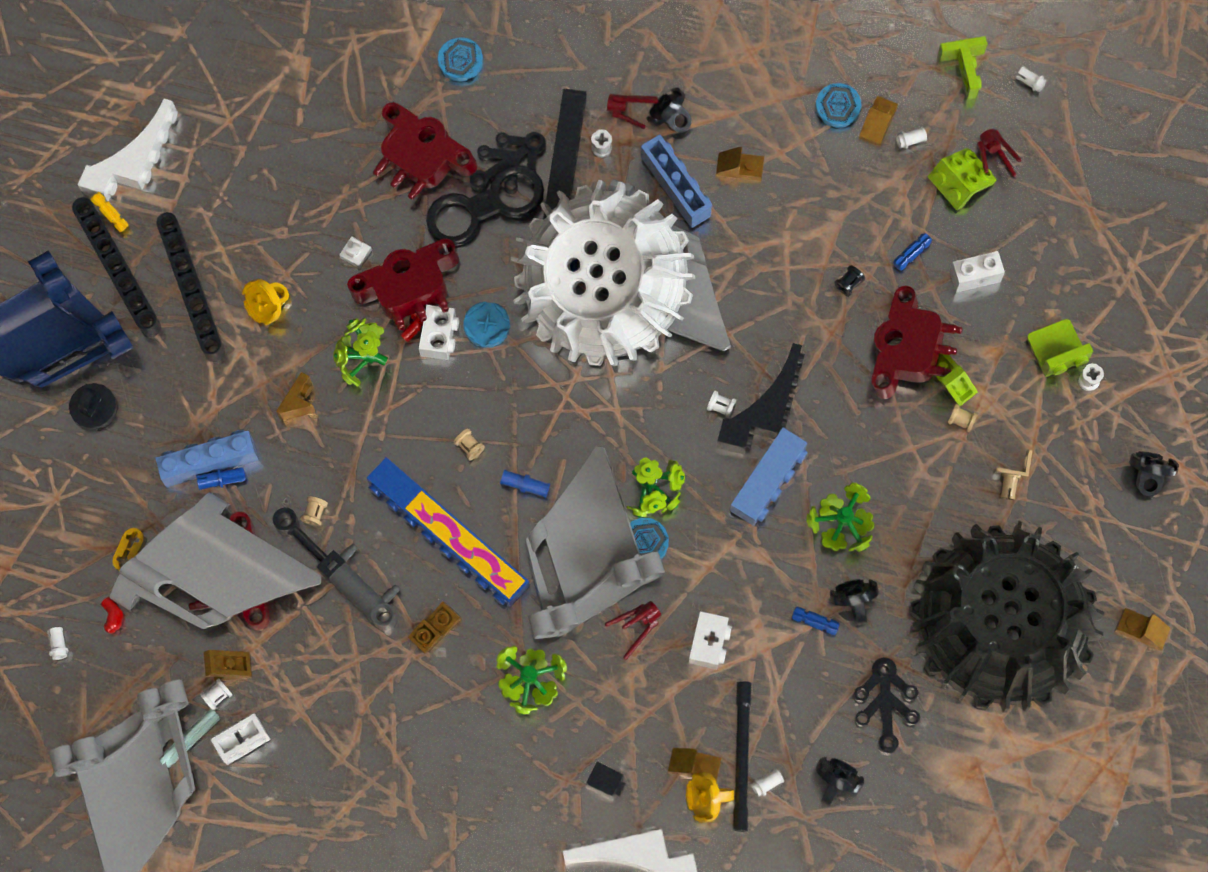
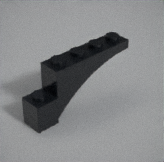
M792 344L789 356L780 374L770 388L756 402L729 420L723 419L716 448L744 455L746 448L751 449L754 434L775 439L782 428L786 429L788 420L783 418L785 410H791L793 397H789L791 389L796 390L799 376L795 375L796 368H801L805 354L801 353L802 345Z

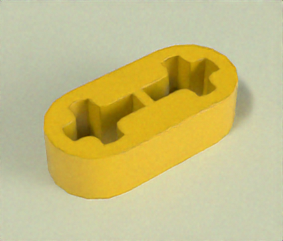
M130 528L124 532L112 560L117 571L122 567L119 562L120 559H125L127 556V559L130 560L145 547L146 537L141 530ZM137 534V537L140 541L138 543L134 542L131 547V542L129 541V538H134Z

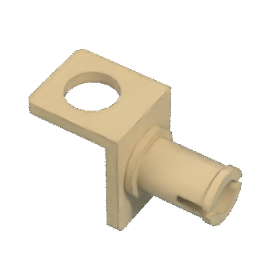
M1032 449L1026 451L1023 472L1003 468L994 469V474H999L1003 477L1000 498L1006 499L1008 496V500L1016 499L1018 479H1026L1029 476Z

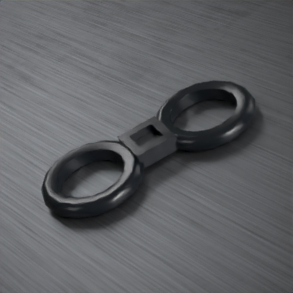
M512 165L503 168L495 175L491 181L490 189L469 198L464 194L458 193L442 195L428 209L426 218L428 231L436 241L450 239L454 242L455 246H458L474 238L480 228L481 220L498 212L507 217L514 218L528 216L537 210L543 201L544 186L542 179L536 171L527 166ZM513 175H522L529 178L535 187L532 200L527 205L519 208L507 206L499 196L501 184L505 179ZM451 203H458L467 207L472 217L468 229L457 236L445 235L436 226L438 212L442 207Z

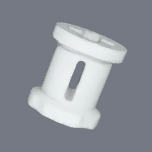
M597 130L591 137L592 152L596 157L605 158L612 151V137L606 130Z
M1091 363L1086 365L1078 378L1079 386L1086 391L1095 390L1104 377L1103 369L1097 364Z
M714 391L707 410L719 412L729 419L737 399H728Z
M219 678L213 687L207 692L200 694L212 710L217 709L216 705L227 696L231 697L233 695Z

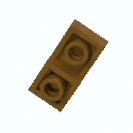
M442 601L427 619L421 621L408 638L426 654L462 618L446 602Z

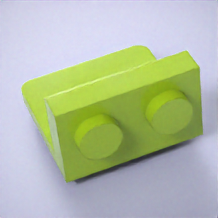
M969 148L942 158L927 176L956 210L963 208L974 193L992 186L996 182V178L989 169L988 173H984L982 162Z
M1064 319L1031 332L1027 336V341L1045 377L1053 374L1056 376L1064 373L1068 368L1073 366L1080 367L1088 363L1089 358L1094 352L1090 343L1082 345L1069 319Z

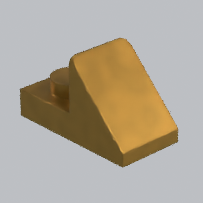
M877 96L873 106L868 111L859 138L880 146L898 104Z
M742 147L719 152L716 176L761 181L764 156L742 154Z
M301 372L276 410L279 418L283 421L316 412L312 404L303 400V398L309 396L313 388L310 376Z
M1125 608L1115 632L1162 651L1170 627L1155 614L1147 617Z
M207 650L203 652L205 676L214 677V681L218 678L224 681L252 676L249 652Z
M693 748L672 749L668 773L693 778L691 776L694 773L708 772L717 782L721 757L697 752L698 749Z

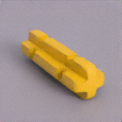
M100 192L94 194L90 199L92 203L99 207L100 212L110 223L113 222L118 232L124 231L128 227L124 218L121 219L117 210L109 201L106 202L104 200L106 198Z

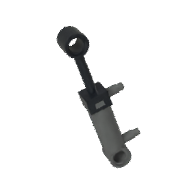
M284 507L274 513L272 520L279 534L286 537L294 536L320 561L316 566L319 573L351 601L380 631H390L395 627L397 615L393 607L388 603L396 596L400 588L395 584L380 597L348 566L346 561L358 549L354 543L347 547L340 555L335 550L327 555L299 528V519L292 509ZM284 518L292 519L290 525L285 527L280 525ZM383 612L390 613V618L386 622L378 621V616Z

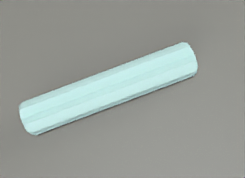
M210 709L183 734L186 750H189L220 720V716L214 710ZM174 743L164 752V756L160 759L162 765L166 762L168 768L179 759Z

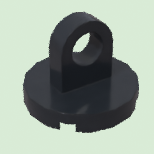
M676 87L671 89L673 93L670 95L667 93L663 94L658 99V103L653 104L649 110L651 116H647L646 120L653 127L665 123L671 130L682 133L690 128L692 119L691 115L682 106L685 94ZM681 114L684 117V124L681 127H677L675 125V118Z
M97 383L85 384L78 388L71 396L69 402V413L74 422L81 428L91 431L109 425L115 418L118 409L116 398L112 391L106 386Z
M1143 451L1136 452V454L1132 453L1129 463L1134 468L1139 469L1136 480L1137 489L1147 497L1157 495L1162 489L1165 476H1175L1178 473L1179 464L1172 458L1168 459V461L1162 460L1163 456L1157 453ZM1146 480H1155V484L1152 488L1144 489V483Z
M860 579L847 581L836 586V591H830L832 604L851 607L857 626L867 623L864 603L871 601L879 594L877 582L869 579V583H864Z
M822 757L816 765L818 775L829 783L821 800L827 806H830L838 789L850 793H858L864 785V777H858V771L842 760L831 758L828 761L827 757Z

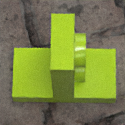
M986 36L940 44L938 51L940 62L958 59L967 99L976 98L979 89L982 88L981 78L979 75L976 76L975 72L977 67L975 56L985 53L987 47Z
M939 354L936 366L945 367L952 371L946 376L935 375V377L960 407L976 395L978 391L960 365H957L950 355Z

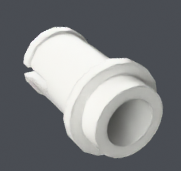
M1024 66L1019 70V75L1017 74L1016 76L1017 80L1033 88V92H1040L1047 81L1043 79V75L1038 76Z
M923 127L908 132L900 131L896 135L898 147L907 149L910 145L927 141L926 131Z
M55 627L47 630L51 647L49 655L52 656L53 660L66 658L69 650L65 647L63 628Z
M775 768L760 779H753L754 782L751 783V787L758 797L761 795L766 796L767 791L783 783L784 779L778 769Z

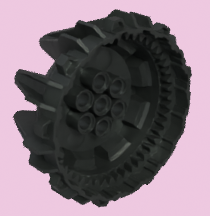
M1020 521L1017 522L1012 535L1004 533L1000 526H990L986 532L978 524L973 525L970 530L972 538H963L959 532H956L952 537L954 550L949 551L940 547L932 556L934 563L925 561L921 570L928 575L926 581L917 579L913 586V589L921 595V599L911 602L909 607V614L917 619V622L912 623L910 632H918L920 643L917 644L915 650L916 652L927 653L929 659L924 668L929 675L940 674L945 678L941 687L945 688L948 683L954 689L961 692L959 700L962 701L967 694L973 697L976 708L986 710L992 703H998L1002 713H1006L1010 709V705L1021 704L1023 711H1028L1031 708V700L1041 707L1052 702L1053 689L1066 694L1072 688L1067 679L1073 676L1080 680L1086 674L1082 665H1089L1092 661L1094 653L1089 649L1088 641H1099L1103 636V632L1095 629L1092 621L1100 620L1104 616V611L1097 609L1093 605L1097 601L1095 591L1085 589L1081 584L1092 571L1090 569L1083 571L1074 563L1079 556L1078 552L1062 559L1060 557L1061 546L1054 541L1045 545L1040 543L1041 527L1037 528L1035 534H1031L1021 529L1022 522ZM1001 582H1010L1013 586V590H1005L1002 587ZM1024 593H1033L1036 597V601H1028L1025 598ZM985 594L991 596L993 603L985 604L981 596ZM1010 605L1014 607L1016 614H1007L1004 606ZM1034 616L1037 618L1039 625H1030L1027 617ZM984 619H992L996 624V628H987L984 624ZM1007 630H1015L1018 633V639L1013 640L1009 638Z

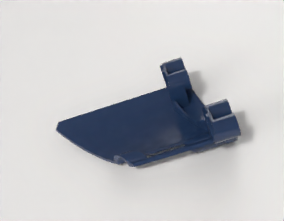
M49 250L28 261L39 282L0 303L1 377L20 383L26 381L35 387L42 388L110 353L114 360L134 348L114 313L111 311L103 315L63 275ZM75 351L87 354L52 375L41 372L43 369Z

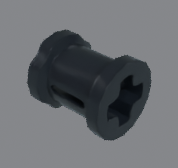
M850 265L843 277L834 282L835 287L845 296L849 297L857 284L865 280V276L858 268Z

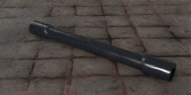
M746 681L737 682V739L733 832H748L749 716L752 683Z

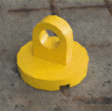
M254 279L248 282L242 290V296L245 295L246 299L243 301L246 311L257 323L262 322L264 325H269L279 319L281 306L289 298V292L284 285L277 282L269 284L263 279Z
M708 772L694 773L691 776L693 777L692 780H689L686 786L687 806L689 810H693L695 815L692 816L696 821L700 823L714 821L719 814L721 802L734 800V789L719 788L714 777Z

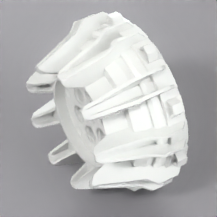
M598 180L594 192L587 185L577 187L576 196L572 200H569L563 192L558 191L557 194L560 200L557 207L551 210L546 203L542 202L540 205L547 217L544 220L534 218L529 224V228L533 233L531 241L516 238V241L526 246L525 253L521 257H511V261L524 265L523 272L514 277L515 287L524 290V292L513 300L514 304L517 305L527 303L528 314L521 318L522 322L530 323L537 320L539 327L536 336L542 342L552 340L551 352L558 353L562 347L570 350L568 360L576 362L578 357L584 353L589 365L601 366L604 359L608 357L610 365L617 366V357L628 355L630 360L636 361L637 350L640 348L652 353L659 348L658 337L662 333L668 337L672 336L667 329L675 318L683 321L684 317L677 312L680 306L691 304L693 294L686 288V281L695 279L694 274L688 273L687 260L694 259V255L683 253L684 247L689 242L686 233L674 231L671 228L678 218L673 214L665 218L659 213L663 203L657 199L649 205V195L641 190L636 191L633 195L626 196V186L622 182H618L615 191H606V183L602 180ZM595 242L597 244V251L589 255L587 247L590 243ZM613 249H619L620 257L616 261H611L610 252ZM578 259L580 261V268L572 272L570 264L573 260ZM601 265L603 274L599 278H595L593 276V269ZM619 272H624L626 275V280L622 284H617L615 281V277ZM584 282L586 291L582 295H578L576 293V286ZM602 289H607L609 292V296L605 301H600L598 298V294Z

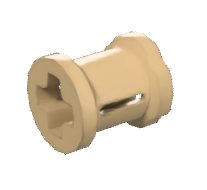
M956 404L948 424L954 423L965 428L966 432L970 433L978 413L974 412L972 414L961 409Z
M465 429L453 442L456 446L462 448L470 461L479 456L485 446L477 442L471 435L470 429Z
M308 496L306 499L308 504L300 520L306 524L320 527L322 523L320 518L328 503L320 498Z

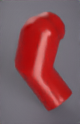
M416 313L411 315L413 321L400 334L407 342L414 338L423 327V322L420 321Z
M107 597L101 602V606L108 613L104 629L107 633L113 634L116 630L120 629L124 615L117 604L110 597Z

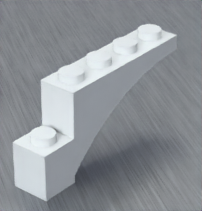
M163 99L150 123L125 148L93 166L86 165L78 183L82 194L92 197L97 192H100L107 202L111 195L115 194L117 182L143 190L145 183L148 184L151 179L153 164H156L159 160L160 148L168 139L169 127L171 123L173 124L176 121L177 110L173 101Z
M656 827L644 828L641 830V834L633 836L631 832L616 835L617 839L607 841L606 838L592 840V845L582 847V843L567 846L568 850L563 851L565 864L582 861H606L636 867L646 872H697L693 854L687 855V851L672 854L673 858L668 859L662 829L656 830Z

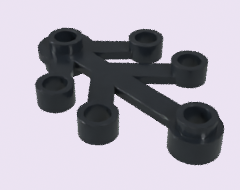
M505 132L498 133L496 135L498 147L506 148L509 144L521 147L511 151L490 148L487 145L479 146L477 155L480 160L486 161L490 158L502 160L485 172L476 170L469 177L470 186L476 191L484 190L488 185V181L494 178L499 171L508 166L519 165L520 159L527 154V167L536 171L537 154L543 152L546 147L545 137L538 132H531L525 137L512 136ZM500 138L507 139L504 143L499 142ZM537 142L539 143V145L533 147L531 146V143ZM486 150L488 154L481 155L480 152ZM518 175L510 176L505 181L504 189L507 194L513 195L518 191ZM523 176L524 180L531 182L529 178ZM477 180L483 181L481 185L475 184ZM509 184L515 185V188L508 189L507 186Z
M883 657L874 662L872 666L873 675L863 686L855 689L853 696L857 702H865L869 692L880 682L879 695L864 711H859L856 714L855 723L860 727L867 726L870 718L881 707L883 735L878 741V748L882 753L889 755L894 753L899 745L897 737L893 735L892 707L904 718L906 724L910 726L916 725L920 720V714L916 710H910L891 693L890 682L903 692V697L907 701H914L919 692L915 686L908 685L896 674L897 667L891 659ZM883 665L887 666L889 672L882 673L880 667ZM912 689L915 692V696H907L906 691ZM859 690L864 691L866 697L859 698L857 692ZM909 714H914L917 719L915 722H911L908 720ZM865 715L867 722H859L858 716ZM891 739L893 746L887 747L884 744V740Z

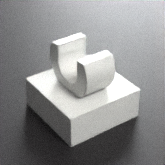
M351 236L339 256L342 260L360 269L372 252V248Z

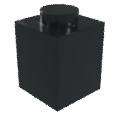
M596 762L586 782V788L613 800L615 795L620 797L626 783L623 782L624 774Z

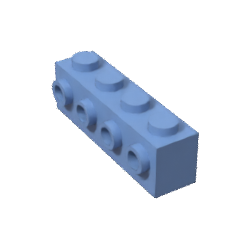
M659 134L641 145L642 160L691 229L711 217L712 203L710 199L700 191L697 181L690 177L684 163L675 156L669 142H665Z
M782 428L732 502L730 511L755 526L758 520L762 522L769 512L767 506L771 501L775 503L781 495L782 490H780L782 484L784 482L788 484L793 477L795 471L792 469L796 463L801 464L807 456V442L787 429Z
M237 430L232 432L231 436L224 438L214 437L204 444H190L177 452L166 451L162 453L160 457L155 458L161 481L168 488L197 479L196 475L218 472L217 469L225 471L258 461V455L250 432Z

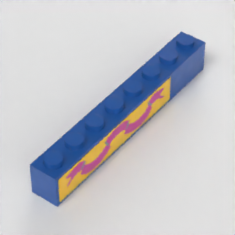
M387 457L368 475V489L377 497L382 495L387 500L385 502L387 506L394 512L399 510L404 514L403 519L411 527H419L422 530L421 535L428 542L432 543L435 541L440 546L439 551L449 559L452 556L458 561L456 564L458 568L465 574L470 572L476 577L474 581L482 589H490L494 593L492 597L503 606L506 603L511 608L530 587L528 579Z

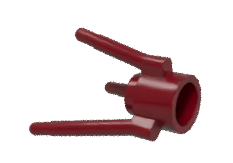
M610 93L607 111L613 112L612 117L622 119L645 129L646 126L621 113L627 111L628 102L658 103V97Z
M988 129L979 136L980 141L977 143L984 173H988L986 150L989 153L998 152L1011 175L1016 177V172L1001 149V144L1017 162H1021V158L1003 139L998 130Z
M652 601L647 602L645 605L642 603L635 609L605 623V626L608 627L636 614L634 618L622 625V629H626L638 621L644 626L648 624L646 629L623 656L624 660L629 658L649 632L659 624L657 619L662 615Z

